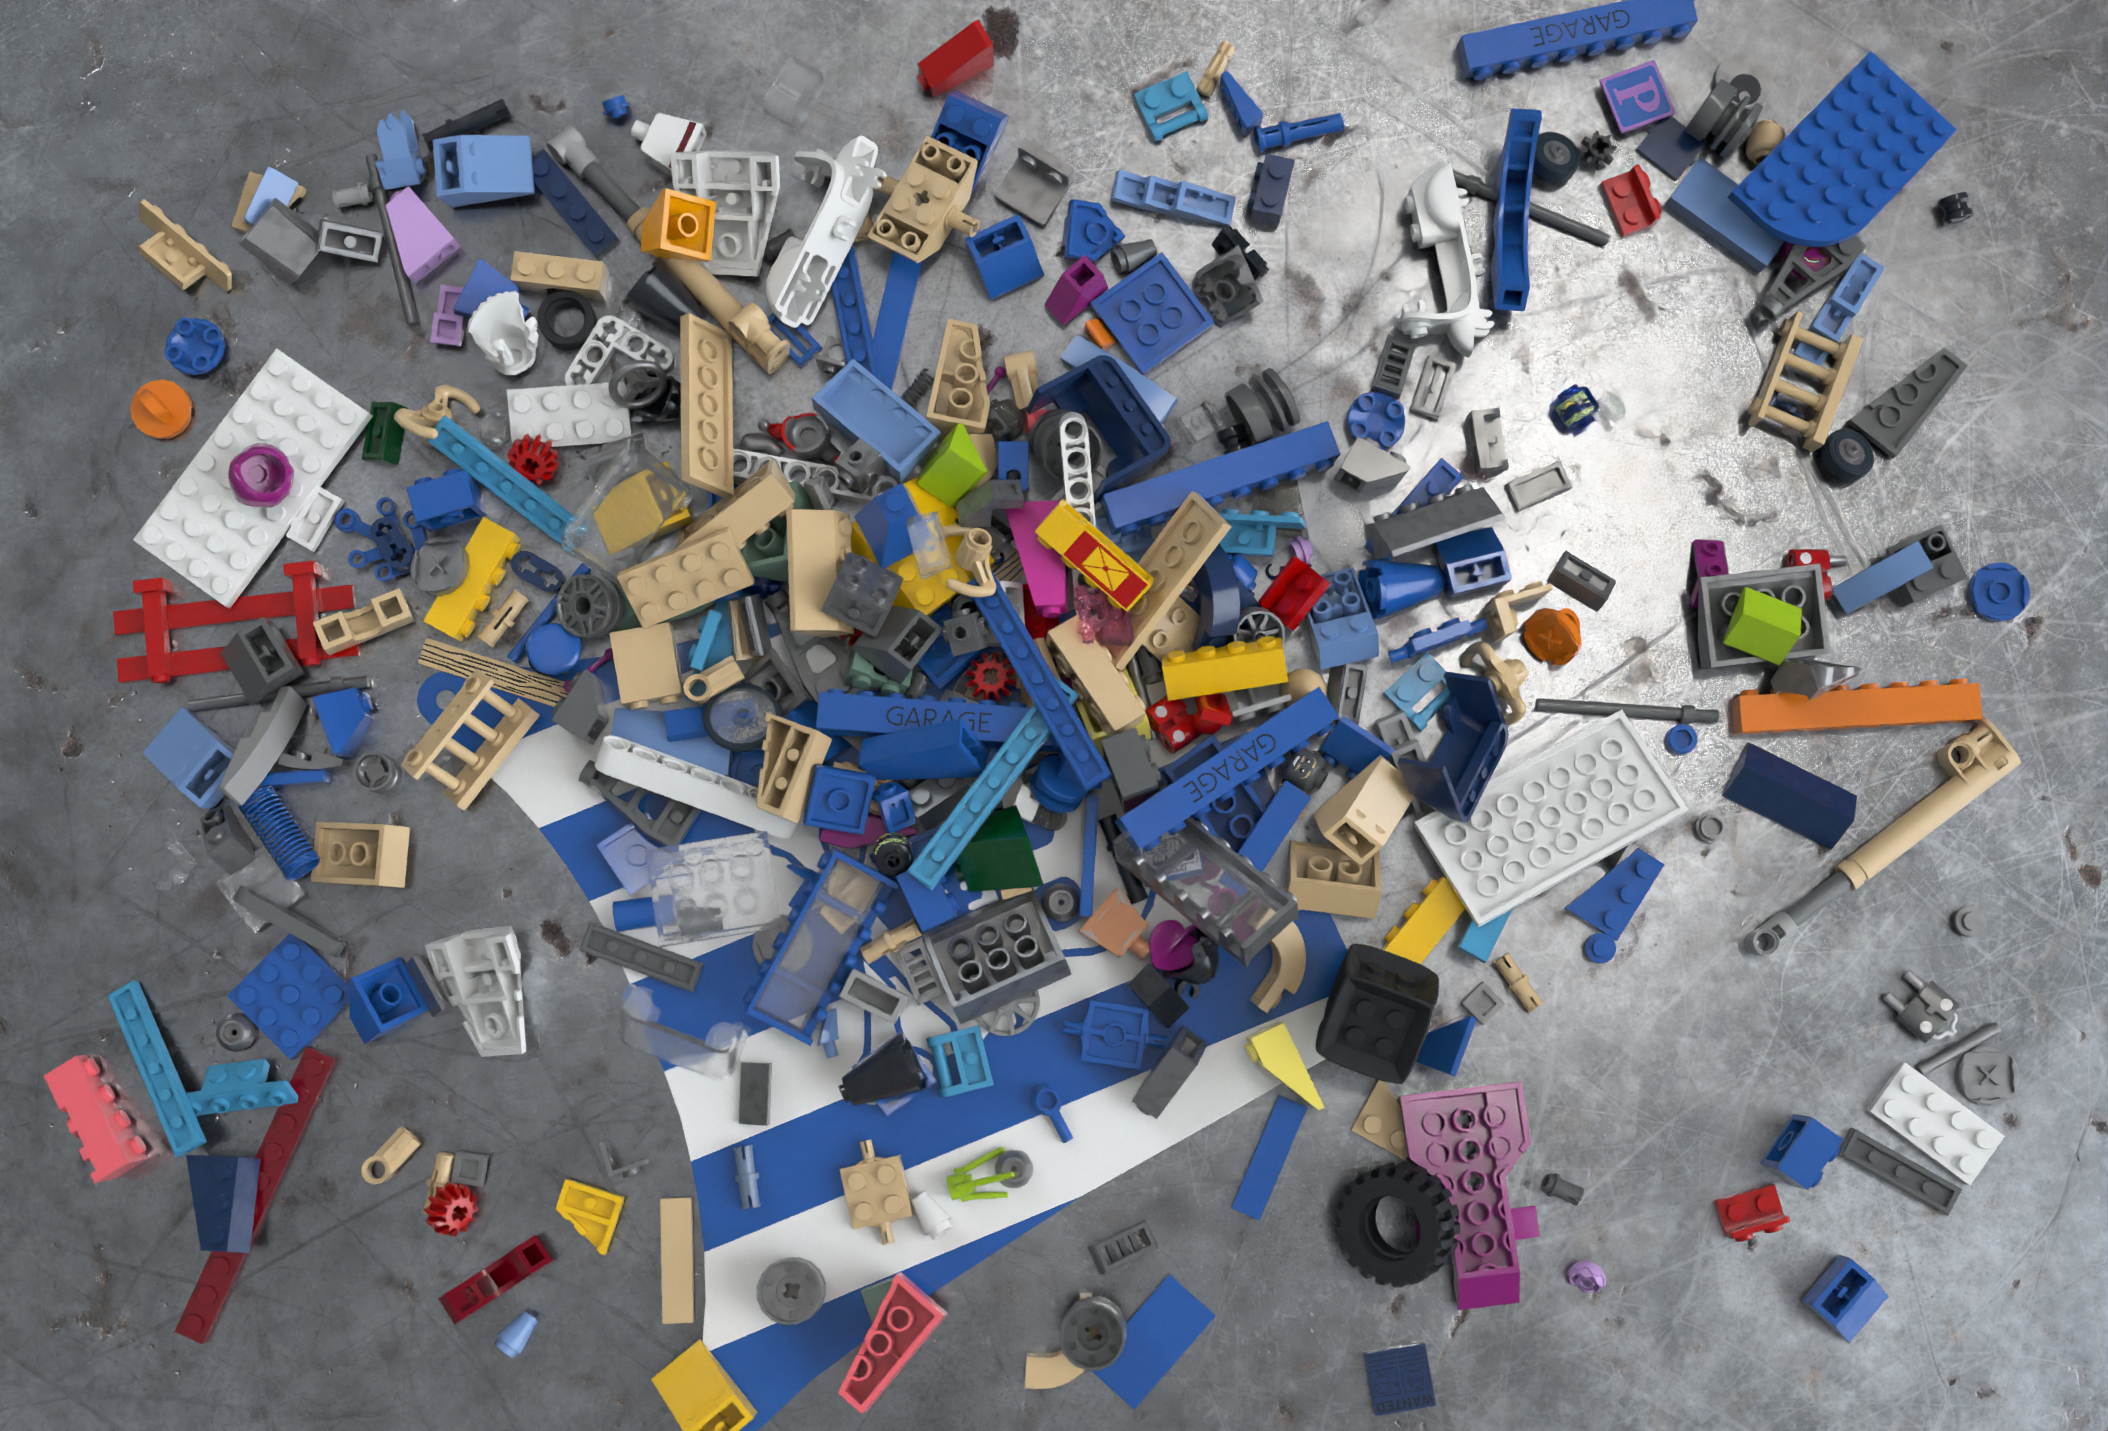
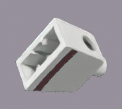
M662 113L656 114L651 126L637 120L631 130V137L643 142L640 147L643 157L671 177L670 153L699 151L707 135L701 123Z

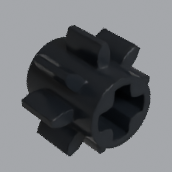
M1595 131L1592 139L1586 136L1583 138L1581 143L1584 148H1581L1579 153L1585 160L1584 167L1588 165L1595 166L1596 170L1599 171L1603 162L1607 165L1611 164L1613 157L1610 154L1615 152L1617 146L1611 145L1609 140L1610 134L1605 137L1599 135L1598 131Z

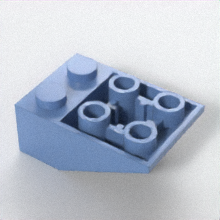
M457 135L433 140L437 197L450 207L535 194L530 136Z
M1354 567L1322 574L1321 576L1331 584L1305 616L1312 647L1320 670L1379 656L1378 631Z
M181 707L144 750L143 754L190 800L200 808L211 810L225 796L219 787L235 749L187 709Z

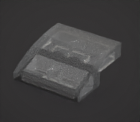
M262 845L254 852V860L232 875L226 873L216 881L222 893L254 932L269 921L232 900L240 885L257 891L285 908L304 895V891L294 880H286L283 872L280 871V867L274 862V858H271V854L265 849V845Z

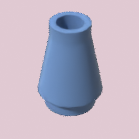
M524 1310L520 1316L496 1335L498 1339L494 1344L509 1357L514 1358L517 1353L521 1354L535 1325L539 1321Z

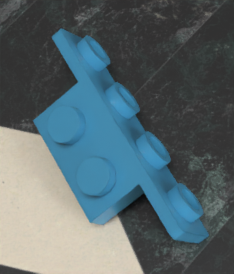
M1222 509V513H1219L1232 526L1219 543L1226 554L1230 553L1231 555L1274 557L1276 528L1306 529L1305 520L1295 512H1281V516H1269V512L1262 510H1253L1251 515L1240 514V511L1235 509Z
M742 592V597L750 595H747V593L745 594L744 592ZM739 598L717 602L715 611L709 610L708 616L703 615L698 627V633H701L698 645H692L688 656V661L691 662L690 667L694 670L692 675L699 674L732 655L733 649L727 601L739 600ZM703 682L694 684L691 689L692 695L695 697L702 696L706 692V684Z
M266 1059L208 1066L201 1091L186 1093L195 1116L245 1109L253 1110L269 1106H283L285 1104L297 1103L299 1096L286 1080L266 1083L270 1068Z

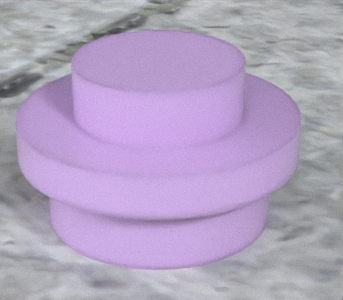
M1301 536L1294 537V541L1288 543L1291 557L1296 556L1306 564H1309L1310 557L1313 556L1310 542L1307 539L1303 540Z

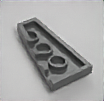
M1944 347L1846 423L1890 457L1895 458L1968 365Z

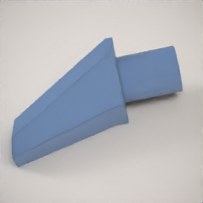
M836 1008L827 1013L817 1042V1046L823 1045L827 1059L839 1055L835 1040L839 1039Z

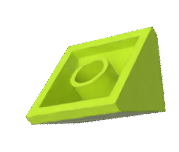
M958 423L927 457L917 481V485L950 507H955L957 502L962 500L988 473L963 423Z
M1744 587L1722 644L1780 665L1800 637L1802 609Z

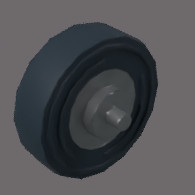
M1557 132L1542 133L1538 135L1533 171L1541 178L1550 182L1569 180L1579 168L1581 159L1579 150L1573 141L1565 135Z
M1841 429L1833 432L1826 438L1824 445L1821 447V457L1826 468L1835 477L1843 481L1852 482L1859 480L1873 467L1875 460L1873 449L1861 434L1853 430Z

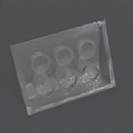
M767 831L645 850L659 947L781 928Z

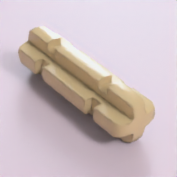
M1226 41L1220 43L1216 54H1214L1204 72V78H1201L1197 85L1198 93L1206 97L1212 94L1215 84L1218 83L1228 60L1231 59L1235 47Z

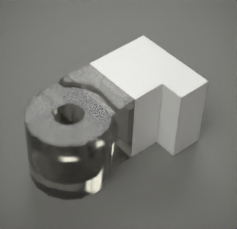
M1021 785L1013 804L1017 805L1021 819L1049 831H1057L1063 828L1067 822V813H1058L1045 808L1037 800L1030 798L1032 793L1030 788Z

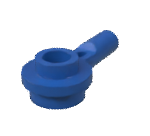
M1048 1084L1039 1086L1032 1095L1033 1107L1038 1113L1049 1116L1062 1143L1073 1139V1136L1059 1111L1062 1105L1060 1091Z

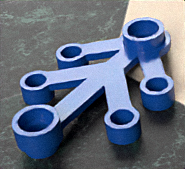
M388 497L379 499L376 505L378 512L384 518L393 520L400 527L396 515V503ZM386 502H390L391 509L387 512H383V504ZM344 508L337 512L334 522L340 531L346 534L357 532L373 540L370 534L371 526L361 521V517L357 512L349 508ZM413 510L404 514L403 523L411 529L415 548H412L416 552L417 549L420 550L424 546L423 543L427 540L421 525L418 523L409 525L408 520L414 515ZM345 515H350L351 521L349 524L343 525L342 518ZM383 532L382 536L389 542L393 540L390 534L388 535ZM378 547L365 552L354 550L348 556L349 564L356 569H363L369 563L385 559ZM398 548L394 549L396 554L404 555ZM357 555H362L363 561L355 565L354 558ZM381 563L375 568L374 574L378 580L387 583L392 581L394 577L411 571L410 569L407 571H397L390 565ZM388 568L389 575L386 578H381V570Z

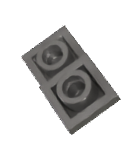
M326 748L324 753L314 750L312 758L311 755L293 750L292 755L281 753L278 764L299 770L324 769L335 771L349 768L351 761L334 755L332 749Z

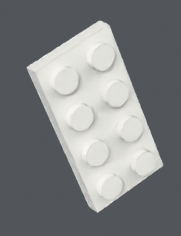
M619 382L617 390L622 397L625 395L627 387L624 382ZM609 383L507 390L512 444L517 438L522 440L527 433L532 439H535L540 434L541 441L551 440V447L610 443L633 436L630 420L631 412L630 409L617 405L611 399L608 390Z
M1906 1062L1899 1064L1867 1109V1112L1969 1186L2005 1137Z

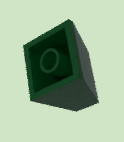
M1017 805L991 813L957 857L959 864L953 865L959 883L965 881L969 892L1029 888L1044 885Z

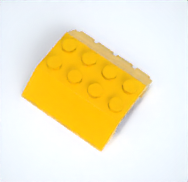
M917 477L904 483V485L913 496L935 542L885 569H890L903 577L902 584L892 605L920 610L929 617L958 594L946 586V581L949 578H954L966 584L975 579L972 571L963 569L955 559L956 552L964 535H954L946 538L940 535L942 527L957 524L956 522L959 520L957 511L954 507L939 501L938 498L917 485L919 478ZM855 520L852 522V553L863 556L879 565ZM989 554V567H990V566L995 562V560H994L993 557Z

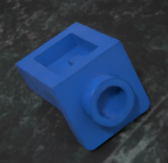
M887 782L873 791L872 800L878 804L884 829L887 833L892 834L917 823L908 790L899 783Z

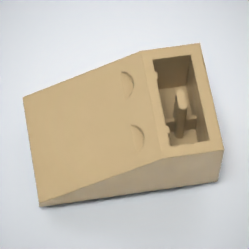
M1380 755L1314 812L1313 815L1322 835L1359 865H1362L1385 845L1414 796L1410 794L1406 787L1402 772Z

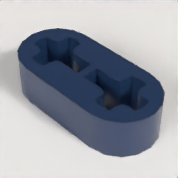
M389 518L377 519L371 526L370 534L386 562L397 571L409 570L415 552L402 530ZM384 527L389 529V534L393 539L390 542L382 536V529ZM395 548L404 553L405 560L401 563L396 560L398 556L394 551Z
M520 551L511 560V568L517 576L546 593L557 594L561 586L566 582V577L560 569L531 552ZM528 558H531L529 563L537 568L535 573L528 569L521 572L522 567L519 565V562L521 560L527 561ZM542 572L549 576H552L555 572V578L558 580V583L556 585L550 584L549 587H546L548 582L540 577Z

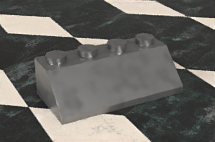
M1472 484L1455 489L1456 495L1446 498L1445 493L1428 498L1429 504L1421 507L1418 506L1417 502L1400 508L1401 514L1392 517L1390 511L1373 517L1374 523L1365 525L1375 559H1383L1504 520L1503 513L1484 487L1473 489Z

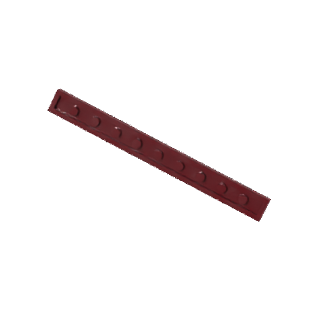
M306 1047L289 1083L299 1096L297 1103L278 1107L255 1157L256 1159H261L251 1244L337 1061V1058L312 1047ZM211 1251L174 1332L200 1344L207 1342L247 1253Z

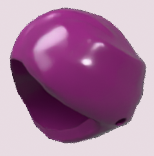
M256 443L245 448L231 461L228 471L229 484L235 499L241 504L271 508L280 504L289 495L294 480V468L287 456L279 448L267 443Z

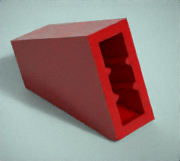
M979 19L917 63L919 74L916 75V79L924 92L928 90L932 98H935L994 66L993 44Z

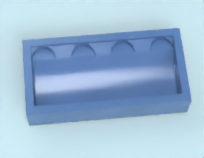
M1699 157L1665 205L1761 272L1767 267L1785 241L1761 229L1727 197L1739 184Z
M852 359L812 397L813 409L853 443L861 438L882 453L886 471L899 482H902L918 465L941 435V431L855 359Z
M615 709L611 735L730 777L733 751L717 745L709 736L668 742L663 711ZM735 733L719 735L721 738L734 743Z

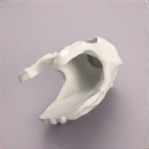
M505 291L503 294L497 293L495 296L488 297L486 302L480 304L478 310L473 312L472 317L468 321V331L472 334L474 342L486 353L484 361L500 373L515 376L527 370L535 361L539 337L536 331L538 325L534 317H530L526 322L524 321L523 308L518 300L519 293L516 291Z

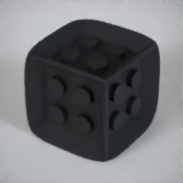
M1352 944L1342 961L1327 1000L1324 1018L1319 1025L1315 1047L1317 1053L1337 1065L1384 1082L1403 1084L1413 1069L1431 1023L1433 1009L1439 994L1438 975L1419 963L1368 945Z

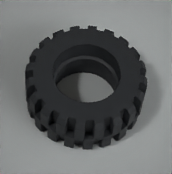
M1393 1162L1384 1164L1353 1180L1349 1184L1350 1188L1345 1190L1340 1197L1341 1202L1344 1204L1337 1207L1335 1215L1336 1218L1340 1219V1223L1335 1225L1336 1235H1341L1343 1240L1339 1243L1342 1252H1348L1350 1258L1347 1261L1353 1268L1358 1265L1362 1269L1360 1275L1367 1280L1374 1276L1376 1277V1284L1386 1286L1391 1283L1393 1288L1404 1287L1407 1284L1414 1285L1439 1271V1268L1446 1265L1451 1259L1450 1253L1456 1250L1459 1241L1454 1237L1460 1233L1461 1223L1455 1222V1216L1459 1215L1458 1206L1451 1205L1449 1198L1453 1197L1449 1188L1443 1190L1440 1187L1442 1180L1438 1176L1428 1177V1170L1421 1166L1412 1168L1411 1163L1406 1162L1396 1165ZM1387 1196L1396 1197L1407 1203L1415 1212L1420 1225V1239L1413 1251H1399L1385 1242L1380 1235L1376 1225V1209L1382 1198Z

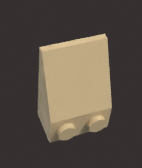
M316 822L314 850L321 857V860L312 870L311 882L405 888L410 827L386 824Z

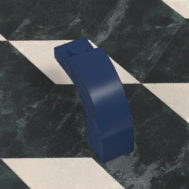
M1218 544L1192 578L1197 586L1201 601L1200 621L1192 644L1195 651L1203 646L1224 647L1228 635L1236 634L1240 616L1238 582L1228 555L1222 546Z

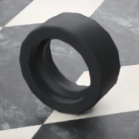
M560 290L550 294L542 301L538 310L537 323L541 333L553 346L562 350H574L584 345L597 323V318L592 306L581 294L569 290ZM566 303L578 306L584 315L582 329L570 337L557 335L550 325L552 312L558 306Z

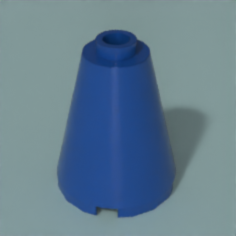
M1371 559L1363 561L1362 565H1366V568L1359 572V583L1373 619L1384 618L1436 597L1442 593L1443 588L1446 586L1445 574L1436 565Z

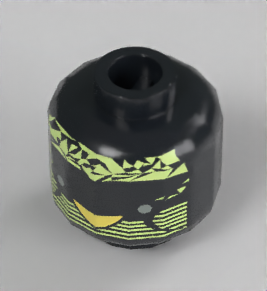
M896 832L892 834L886 833L879 837L873 849L875 866L884 875L892 877L906 872L913 862V849L909 839Z

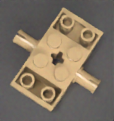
M926 136L900 181L888 175L886 178L878 177L879 180L877 181L881 183V188L872 189L878 190L890 196L868 233L867 238L918 264L940 250L952 228L967 234L969 237H974L976 232L972 231V228L978 231L980 220L962 211L971 196L978 161Z

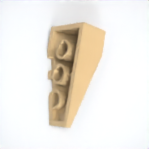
M949 318L926 415V420L941 431L938 439L943 440L958 423H963L968 434L985 432L990 409V399L987 394L986 375L983 370L977 324Z

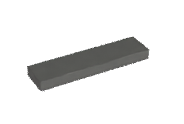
M589 922L579 949L581 952L694 992L705 964L593 922Z
M1850 1128L1838 1156L1946 1216H1949L1962 1191L1958 1186L1854 1128Z

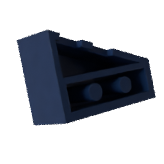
M186 1155L200 1250L250 1253L261 1159L239 1156Z

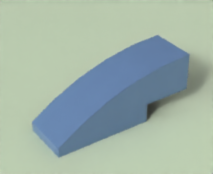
M1918 541L1832 588V592L1847 615L1930 571L1934 567Z

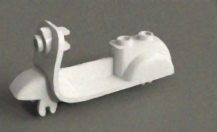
M860 135L847 143L838 154L836 160L833 159L832 155L818 148L816 152H795L794 160L806 167L801 174L802 180L808 183L811 182V184L818 188L823 185L825 177L831 178V181L805 238L802 241L794 236L788 237L766 280V294L770 308L784 324L792 328L798 327L800 323L810 325L814 321L867 216L873 197L872 188H881V183L877 181V178H886L887 176L886 172L882 169L874 168L878 147L864 136Z
M1443 160L1433 164L1421 173L1411 186L1408 196L1404 197L1407 214H1412L1413 224L1410 226L1413 242L1418 243L1419 249L1435 246L1447 302V311L1444 313H1426L1424 301L1419 300L1417 303L1419 311L1410 312L1408 303H1404L1397 328L1403 331L1404 334L1410 335L1412 339L1424 337L1428 334L1447 333L1452 346L1460 354L1469 358L1473 352L1474 337H1485L1495 322H1487L1486 319L1492 315V311L1479 309L1476 278L1483 276L1485 269L1476 270L1473 267V262L1480 261L1482 254L1475 253L1471 255L1462 215L1463 207L1468 204L1469 199H1460L1458 197L1466 195L1467 191L1463 188H1456L1452 165L1447 160Z

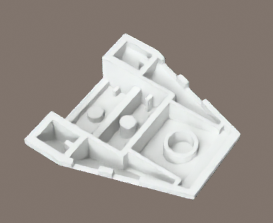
M736 150L670 153L672 183L675 191L716 202L711 261L700 262L711 274L759 276L780 189L779 156L767 151Z
M512 926L469 930L426 944L425 948L434 975L438 982L444 980L452 994L448 999L452 1006L458 1005L466 1021L462 1024L481 1057L525 1053L526 1040L520 963L521 954Z

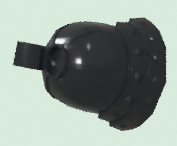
M645 369L647 376L657 377L654 372ZM673 375L667 376V387L663 395L647 407L631 409L630 420L633 422L651 420L668 422L681 417V383L675 380ZM656 388L645 389L643 392L638 393L634 400L647 397Z
M1196 928L1189 934L1198 941L1191 948L1194 956L1193 962L1181 969L1173 971L1164 970L1163 976L1166 978L1178 979L1174 986V990L1178 994L1182 993L1184 986L1191 985L1189 995L1196 999L1200 992L1198 984H1205L1213 980L1220 964L1218 944L1199 928Z

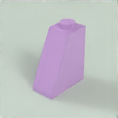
M409 186L404 190H398L391 196L390 202L386 204L404 272L417 284L461 246Z

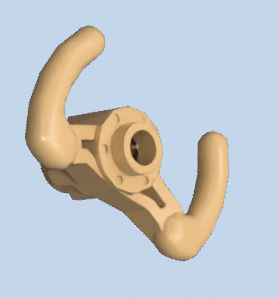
M440 385L436 387L434 391L435 399L431 403L417 411L401 408L395 413L394 419L408 432L420 436L424 444L434 447L426 439L437 438L438 431L434 428L443 416L451 419V410L447 407L448 398L460 401L474 414L480 411V405L467 392L450 385Z
M960 524L942 527L940 535L944 538L964 535L956 552L955 559L963 569L972 571L980 585L973 586L962 583L954 578H949L946 581V586L959 594L970 597L992 596L996 591V583L989 567V554L993 548L991 545V535L984 529L960 527Z
M1476 642L1468 646L1462 655L1461 665L1469 667L1475 655L1479 654L1488 669L1484 677L1491 679L1496 696H1504L1511 707L1512 713L1503 714L1506 725L1517 723L1526 712V706L1518 688L1524 684L1523 681L1528 677L1525 664L1516 658L1512 660L1508 658L1503 661L1486 642Z

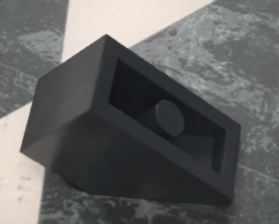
M1150 963L1127 983V986L1167 1029L1190 1008Z

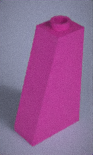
M1061 500L1024 502L1023 508L1005 509L1037 613L1047 618H1056L1061 616V613H1068V566L1061 560L1062 555L1054 548L1048 549L1041 544L1037 538L1039 535L1035 531Z

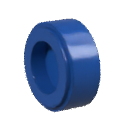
M1687 724L1675 725L1666 733V746L1675 754L1689 753L1697 745V734Z

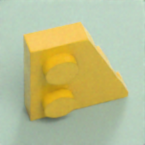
M567 1178L563 1184L555 1209L565 1219L569 1220L574 1225V1228L597 1248L596 1250L600 1254L606 1255L625 1197Z

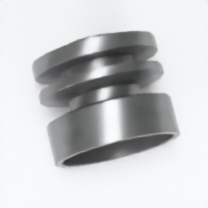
M801 1257L785 1258L770 1264L761 1274L757 1285V1300L762 1312L770 1320L782 1325H796L813 1317L822 1307L826 1297V1281L821 1270L813 1262ZM789 1282L792 1285H800L801 1288L797 1291L798 1298L794 1295L790 1297L787 1295L786 1292L789 1290L787 1284Z

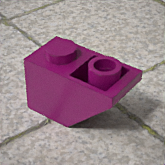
M1084 255L1062 273L1044 305L1065 326L1109 288L1104 275Z

